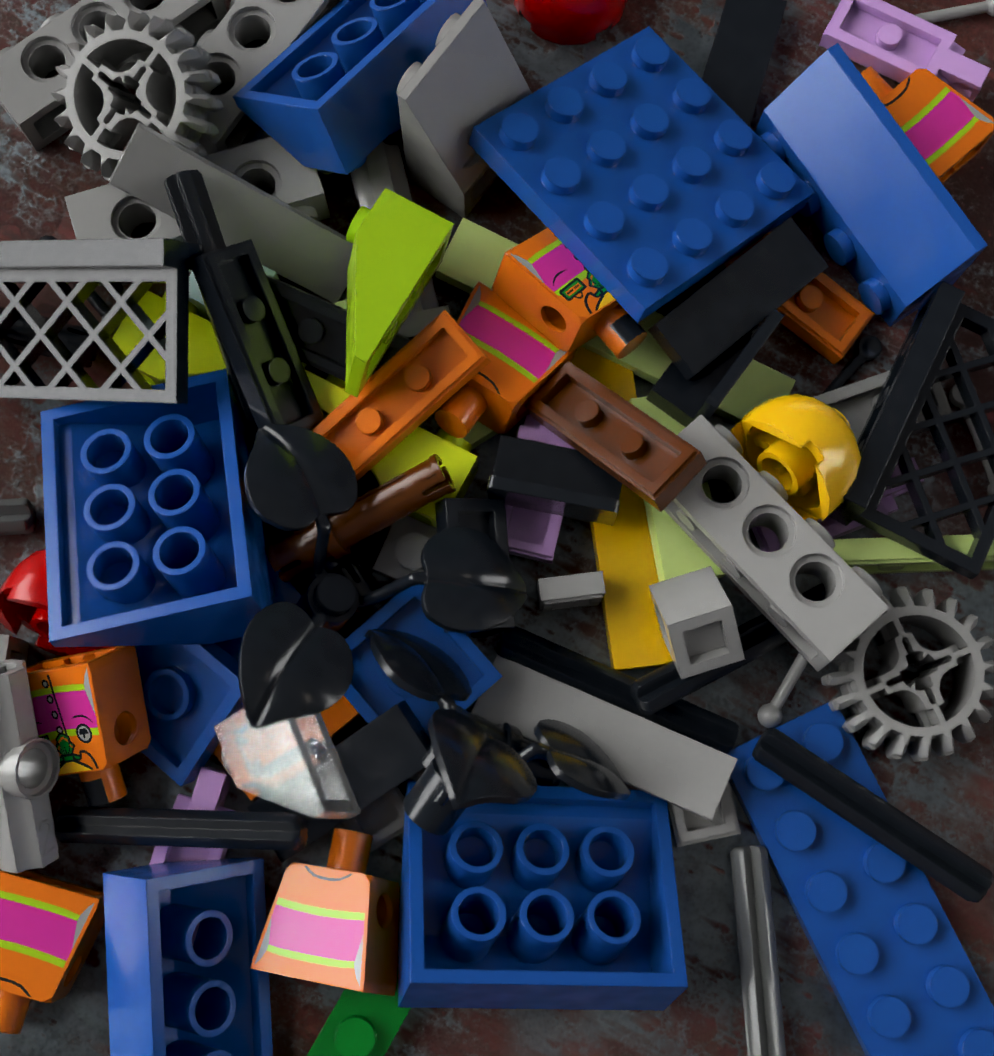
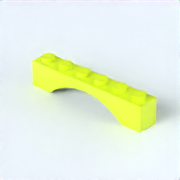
M147 291L137 303L154 324L166 311V291L163 297ZM189 302L188 377L225 369L226 366L211 322L196 315L199 310L191 302ZM127 315L112 339L123 353L128 356L144 337V334ZM154 349L137 368L150 386L165 383V360ZM302 362L303 367H304V369H305V367L307 366V364H305V363ZM305 370L323 416L326 418L351 394L345 392V381L328 374L325 380ZM418 426L370 471L380 486L426 461L433 454H437L442 460L440 467L446 466L456 491L408 515L437 528L435 503L444 498H464L478 471V456L470 453L472 445L465 439L451 436L443 429H439L435 435Z

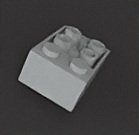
M473 0L462 15L454 13L446 20L438 33L435 49L423 64L418 61L414 62L406 70L396 91L407 180L462 218L468 216L498 177L496 172L468 144L473 127L532 94L483 0Z

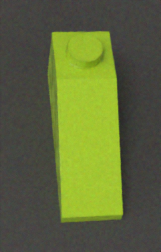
M387 188L384 189L371 209L365 206L360 207L346 234V241L352 243L353 247L347 269L345 392L356 398L441 264L454 223Z

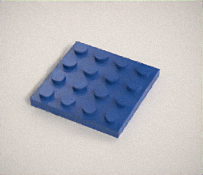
M650 26L474 126L468 142L637 323L806 206L807 201L814 194V191Z

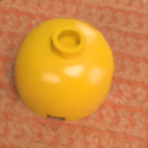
M791 394L768 399L750 410L730 430L742 446L743 453L741 455L758 473L762 470L767 471L782 484L789 497L786 502L804 520L812 518L818 521L822 518L823 521L844 501V495L857 477L861 456L848 420L837 409L813 397Z

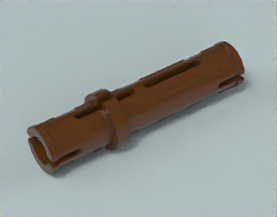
M433 454L426 461L357 498L355 504L348 512L336 516H327L331 525L326 560L332 556L339 560L351 554L350 548L352 545L427 504L455 492L454 482L446 466L440 467L442 465L440 457L437 454ZM315 521L306 529L296 531L276 543L266 546V555L274 572L283 568V571L279 572V578L283 582L291 581L293 577L313 566L317 539Z

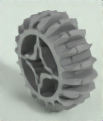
M134 10L129 12L126 20L115 13L106 14L104 30L94 24L84 25L88 42L85 46L77 42L66 44L75 59L71 66L60 65L55 67L59 75L66 78L67 81L65 88L53 91L51 95L56 101L66 104V110L53 120L60 127L72 129L64 144L72 151L83 152L80 163L87 169L94 171L101 169V176L109 181L124 152L123 148L130 140L139 122L149 128L158 130L165 137L201 157L208 156L204 145L199 142L202 133L209 136H215L219 133L218 127L207 121L208 112H217L224 108L220 99L209 96L208 91L215 88L222 81L219 79L218 74L210 70H204L211 57L207 50L199 46L193 47L195 38L191 32L182 27L174 29L173 22L164 16L154 15L150 20L147 14ZM152 51L146 61L139 59L130 70L121 72L116 69V66L126 58L137 53ZM125 86L136 90L137 98L142 101L140 105L149 111L151 115L139 111L140 105L135 100L136 96L126 89ZM176 87V104L173 111L171 94ZM102 96H104V105H103V108H102Z
M900 586L892 590L890 601L882 594L880 598L890 608L830 662L839 666L838 672L823 675L821 683L826 687L839 685L842 696L831 699L828 705L831 711H838L848 707L852 713L842 726L846 733H854L863 726L867 728L862 738L863 748L875 750L885 739V753L888 759L899 760L908 749L913 761L921 762L929 759L931 748L939 756L953 754V738L961 743L972 742L976 735L969 721L982 724L987 723L992 717L988 709L979 700L994 699V685L984 682L985 675L994 673V660L983 662L980 651L992 646L994 639L989 636L973 638L970 631L976 627L978 616L969 614L959 620L954 618L958 609V599L951 597L945 599L935 609L933 589L924 588L918 591L913 600L907 587ZM901 623L919 627L932 634L943 645L944 649L931 651L923 648L916 641L912 632L905 633ZM878 633L882 642L877 646L882 660L881 667L874 677L865 681L863 672L865 653L873 636ZM929 662L932 663L931 668L919 672L920 676L915 677L911 683L905 684L902 681L889 686L886 685L889 679L899 676L900 671L905 670L910 664L914 663L917 667ZM953 668L954 690L948 706L942 713L939 706L945 702L940 692V681L944 673ZM885 695L895 697L901 701L908 714L915 713L920 727L909 726L892 719L873 700Z

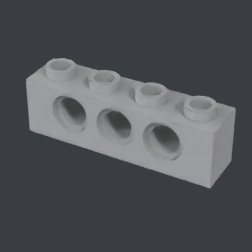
M81 0L65 12L56 13L47 18L40 29L15 46L0 50V104L38 152L69 130L60 127L53 120L66 110V104L56 101L51 95V92L65 88L67 79L59 74L52 78L45 79V77L50 72L56 70L55 67L72 65L75 58L71 55L66 44L77 42L85 46L88 43L84 25L94 24L104 30L106 14L115 13L126 20L129 12L136 10L147 14L150 20L154 15L166 17L173 22L174 29L182 27L191 32L195 38L194 43H196L207 30L215 29L227 14L224 1ZM161 3L154 9L143 10L150 4ZM152 51L134 54L123 60L116 66V69L121 72L130 70L139 59L146 61ZM102 96V107L104 105V96Z
M231 0L229 11L215 29L207 30L196 45L207 50L211 57L204 70H210L218 74L222 82L216 87L221 85L233 86L231 90L222 95L210 94L212 90L208 91L209 96L220 99L224 108L217 112H208L207 121L215 124L218 127L219 133L215 136L202 133L199 139L208 155L247 144L259 126L238 108L233 96L341 0H296L293 2H281V0ZM252 41H267L261 47L246 48V46ZM176 87L171 94L173 111L176 104Z
M272 137L203 157L259 189L273 190L272 196L317 221L331 218L317 169L304 167ZM111 184L64 197L76 239H132L131 234L137 226L143 223H155L152 232L142 238H167L183 241L176 219ZM121 283V284L124 286V285H128V284H131V283Z
M701 414L677 436L701 451L707 465L671 501L664 511L814 669L819 672L890 607L880 598L882 590L875 579L858 566L851 568L833 550L835 542L828 531L812 518L804 520L786 502L789 497L782 484L767 471L762 470L758 473L741 455L743 449L737 438L720 424H716L713 427ZM710 480L723 481L732 488L735 500L729 503H716L705 495L702 484ZM756 526H764L771 529L779 539L780 549L773 552L759 550L750 541L748 530ZM808 573L818 577L825 587V599L822 601H811L803 597L795 584L796 575Z

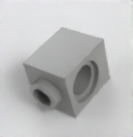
M711 566L648 585L662 638L681 679L745 660L733 606Z

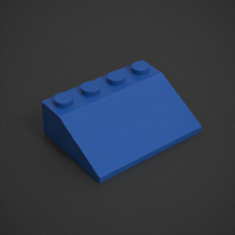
M227 369L188 377V404L84 401L41 411L49 642L54 647L213 644L243 637L250 621L259 611L271 605L272 600L262 519L251 507L244 486L245 466L253 448L251 424L243 419ZM165 383L152 385L151 387L153 389L165 390Z
M408 780L406 785V796L408 795V793L417 781ZM537 786V791L529 801L524 803H484L467 807L446 835H435L425 831L415 824L405 812L398 921V1007L664 1011L688 988L667 802L641 790H630L631 794L629 797L621 800L593 796L573 787Z

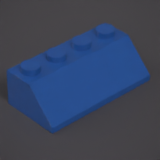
M341 0L240 89L233 98L239 109L304 167L348 175L350 172L360 168L366 162L367 156L388 135L401 129L396 91L402 76L414 62L418 61L423 64L435 49L438 33L446 20L454 13L462 15L473 0Z
M838 43L828 48L763 110L755 133L814 191L806 206L799 213L806 218L810 217L824 236L823 242L829 256L838 265L846 266L859 284V294L865 306L876 315H881L889 327L919 309L921 304L942 281L953 285L988 246Z
M260 857L208 861L164 862L103 873L110 1056H273L269 973L250 969L252 958L266 923L264 859ZM199 924L196 938L192 946L193 932L196 926Z

